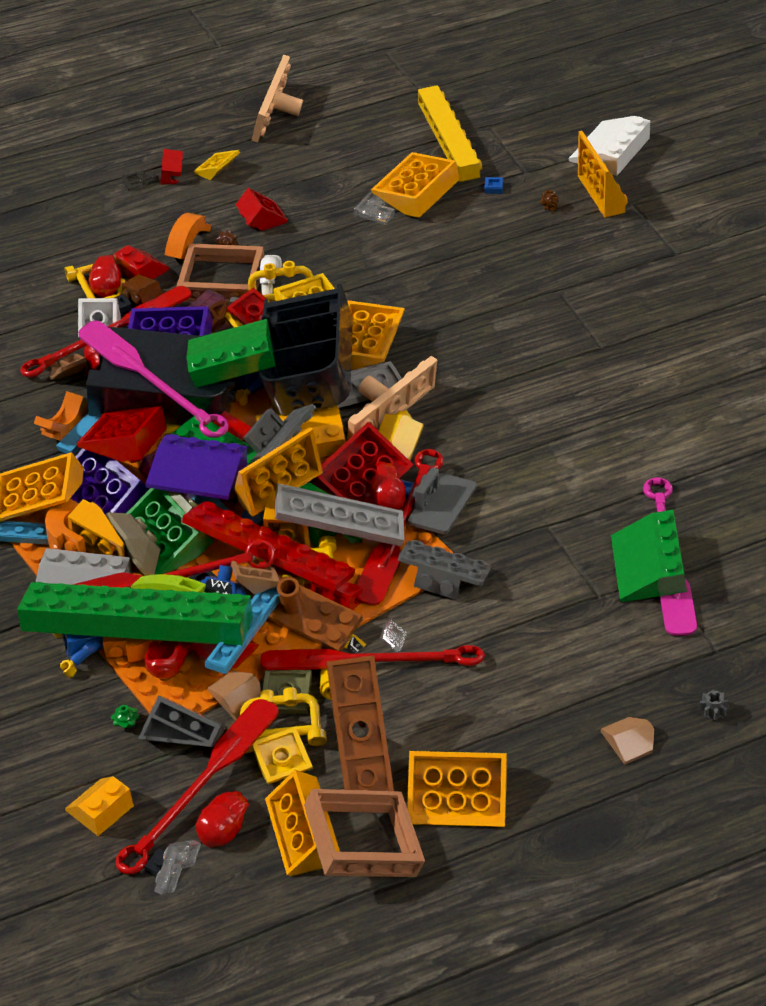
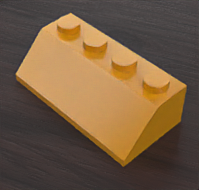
M296 769L265 798L288 876L323 868L304 807L311 790L320 789L317 777ZM323 811L335 851L340 852L328 811Z

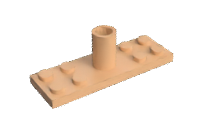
M283 55L258 113L251 141L258 143L260 137H264L271 120L270 113L272 114L273 108L297 117L299 116L303 100L282 93L287 83V74H289L291 64H288L289 56Z
M430 356L427 360L420 362L418 367L406 373L404 378L390 389L372 376L364 378L359 385L358 391L372 401V403L366 404L363 410L350 417L347 441L367 422L379 431L385 414H396L399 410H407L435 387L437 359Z

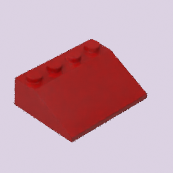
M162 405L106 412L77 442V446L121 462H139L167 429Z
M367 422L321 465L323 473L309 482L329 495L374 504V493L370 488V483L377 474L376 464L380 461L392 464L400 478L414 464L373 425Z

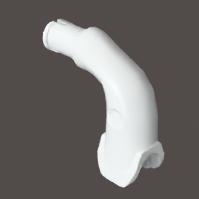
M265 255L261 260L260 270H264V265L268 263L274 264L275 268H282L280 256ZM260 278L262 295L273 294L275 278L272 280Z

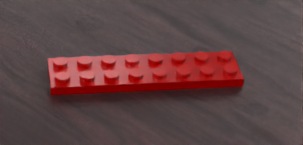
M204 501L183 515L182 523L243 551H246L247 546L256 539L269 541L276 550L274 565L333 592L354 577L356 569L350 567L346 562L330 558L326 553H319L310 549L308 545L299 544L288 536L279 535L268 527L259 526L250 519L239 517L230 510L217 507L212 502ZM262 544V547L257 548L253 546L250 550L252 555L267 562L271 559L267 551L269 546L266 544Z

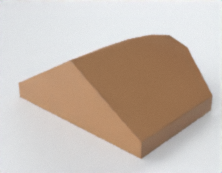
M73 353L55 361L54 364L50 365V379H61L81 372L86 367V358Z
M236 561L231 562L236 580L253 594L275 588L280 581L274 567L258 569L237 565Z
M232 671L208 687V691L236 721L240 716L243 704L249 699L260 697V682L252 673Z
M627 717L601 728V733L624 765L653 753L654 728L646 719Z

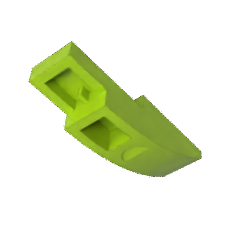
M166 574L142 576L131 585V588L136 589L150 588L153 590L195 591L205 593L206 584L190 578Z

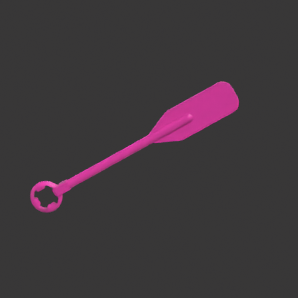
M92 321L79 330V338L113 365L140 373L194 415L195 419L200 422L199 427L203 435L210 438H218L228 431L229 425L225 417L218 414L209 415L181 396L145 368L137 350L100 321ZM211 420H217L224 427H221L217 432H211L204 425L209 424Z
M657 477L647 480L643 485L644 494L648 498L655 500L657 512L666 511L665 499L673 491L671 483L666 479ZM662 484L665 487V493L654 494L650 489L651 485ZM686 579L687 592L660 596L665 630L668 634L674 636L691 635L697 630L691 588Z

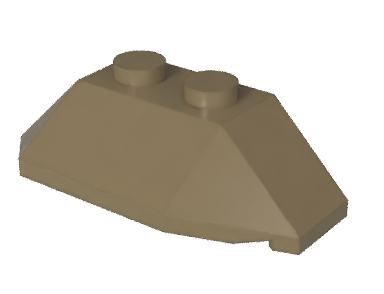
M108 512L106 517L123 541L126 553L145 576L154 575L160 553V548L155 543L157 538L151 531L145 530L148 526L141 518L136 520L131 514Z

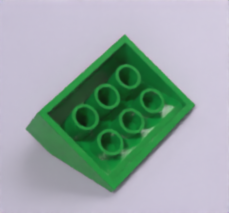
M267 319L188 340V371L195 387L275 367Z
M150 488L126 513L131 514L136 520L141 518L148 526L145 530L151 531L157 538L155 543L160 548V553L154 575L171 572L199 557L214 542L208 534L182 523L183 515L186 513L165 490Z
M673 510L651 513L611 535L620 603L687 592Z

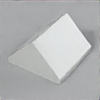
M117 298L78 299V332L83 326L92 321H100L109 326L121 320Z

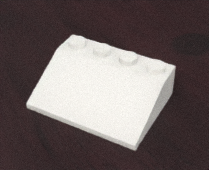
M630 116L602 121L587 137L612 175L617 176L649 140L650 120ZM578 148L569 157L570 162L578 164Z

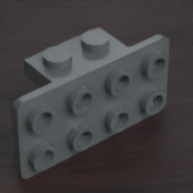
M311 404L296 409L284 421L281 420L272 408L266 410L243 438L257 453L248 465L286 443L291 437L296 436L302 429L300 426L311 419L313 416L312 412L316 407Z
M431 467L427 475H423L419 487L414 489L415 509L408 518V524L439 534H448L476 490L477 483L439 473V469Z
M418 540L408 541L398 558L400 562L418 567L414 587L452 599L457 598L461 581L482 586L492 567L483 560L466 558L463 554H453L441 547L427 546Z

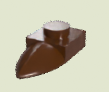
M218 301L209 307L213 319L212 333L217 332L227 320L225 318L227 301Z

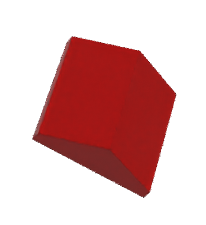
M253 287L227 306V311L243 325L262 320L264 300L266 298Z

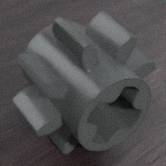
M712 690L707 694H702L699 710H705L704 717L717 720L721 716H726V711L729 709V700H724V693Z

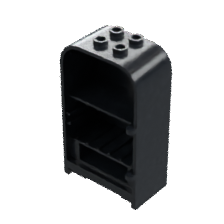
M337 284V289L269 302V299H265L262 320L267 319L275 367L258 372L272 410L276 414L287 416L292 411L311 404L316 407L315 411L330 408L344 402L351 390L353 317L342 284Z
M108 327L137 350L145 368L198 409H202L209 415H221L224 411L230 414L231 404L235 403L236 391L234 389L238 387V377L196 388L189 374L187 364L188 340L201 336ZM100 354L99 365L101 369L89 371L86 383L89 416L101 417L106 412L162 405L166 424L182 426L194 417V415L140 373L117 367Z

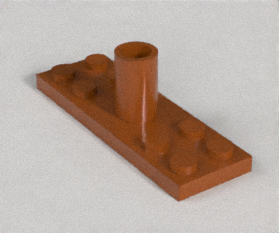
M278 575L280 581L277 584V591L280 602L267 619L327 649L341 652L363 620L362 615L299 585L295 578H284ZM242 585V588L245 589L246 595H250L252 600L255 594H253L245 586Z
M374 655L328 661L326 665L344 790L394 791ZM361 728L366 736L362 738L356 737L352 729Z

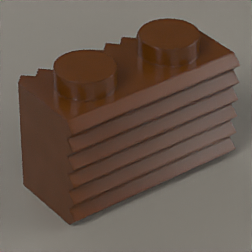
M137 275V277L135 276L131 280L128 279V282L125 281V283L121 284L122 294L129 301L140 305L163 294L158 281L141 275Z

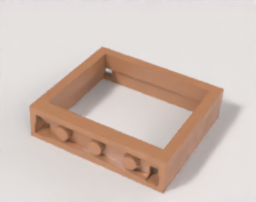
M189 244L177 286H185L191 291V297L185 300V302L216 303L218 301H227L229 303L231 297L240 298L249 291L248 284L188 282L195 261L253 263L251 275L260 270L261 260L264 258V248L261 246ZM260 278L256 280V290L258 289Z
M344 789L311 790L304 807L325 876L417 877L425 859L402 792ZM323 811L389 813L402 853L336 852Z

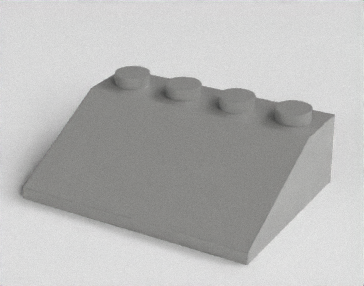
M46 548L39 564L36 582L72 585L122 572L133 574L130 557Z

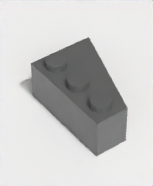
M158 695L138 739L214 747L216 742L223 736L227 726Z

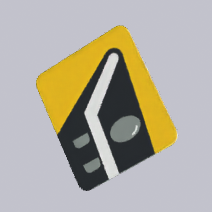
M353 634L345 648L352 654H355L365 647L366 643Z

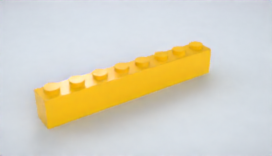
M438 85L418 89V104L447 159L456 161L460 178L459 182L480 178V170H482L481 160L477 159L475 149L471 148V142L466 138L464 129H461L460 121L456 120L454 110L450 109L449 101L445 100L444 92H441Z

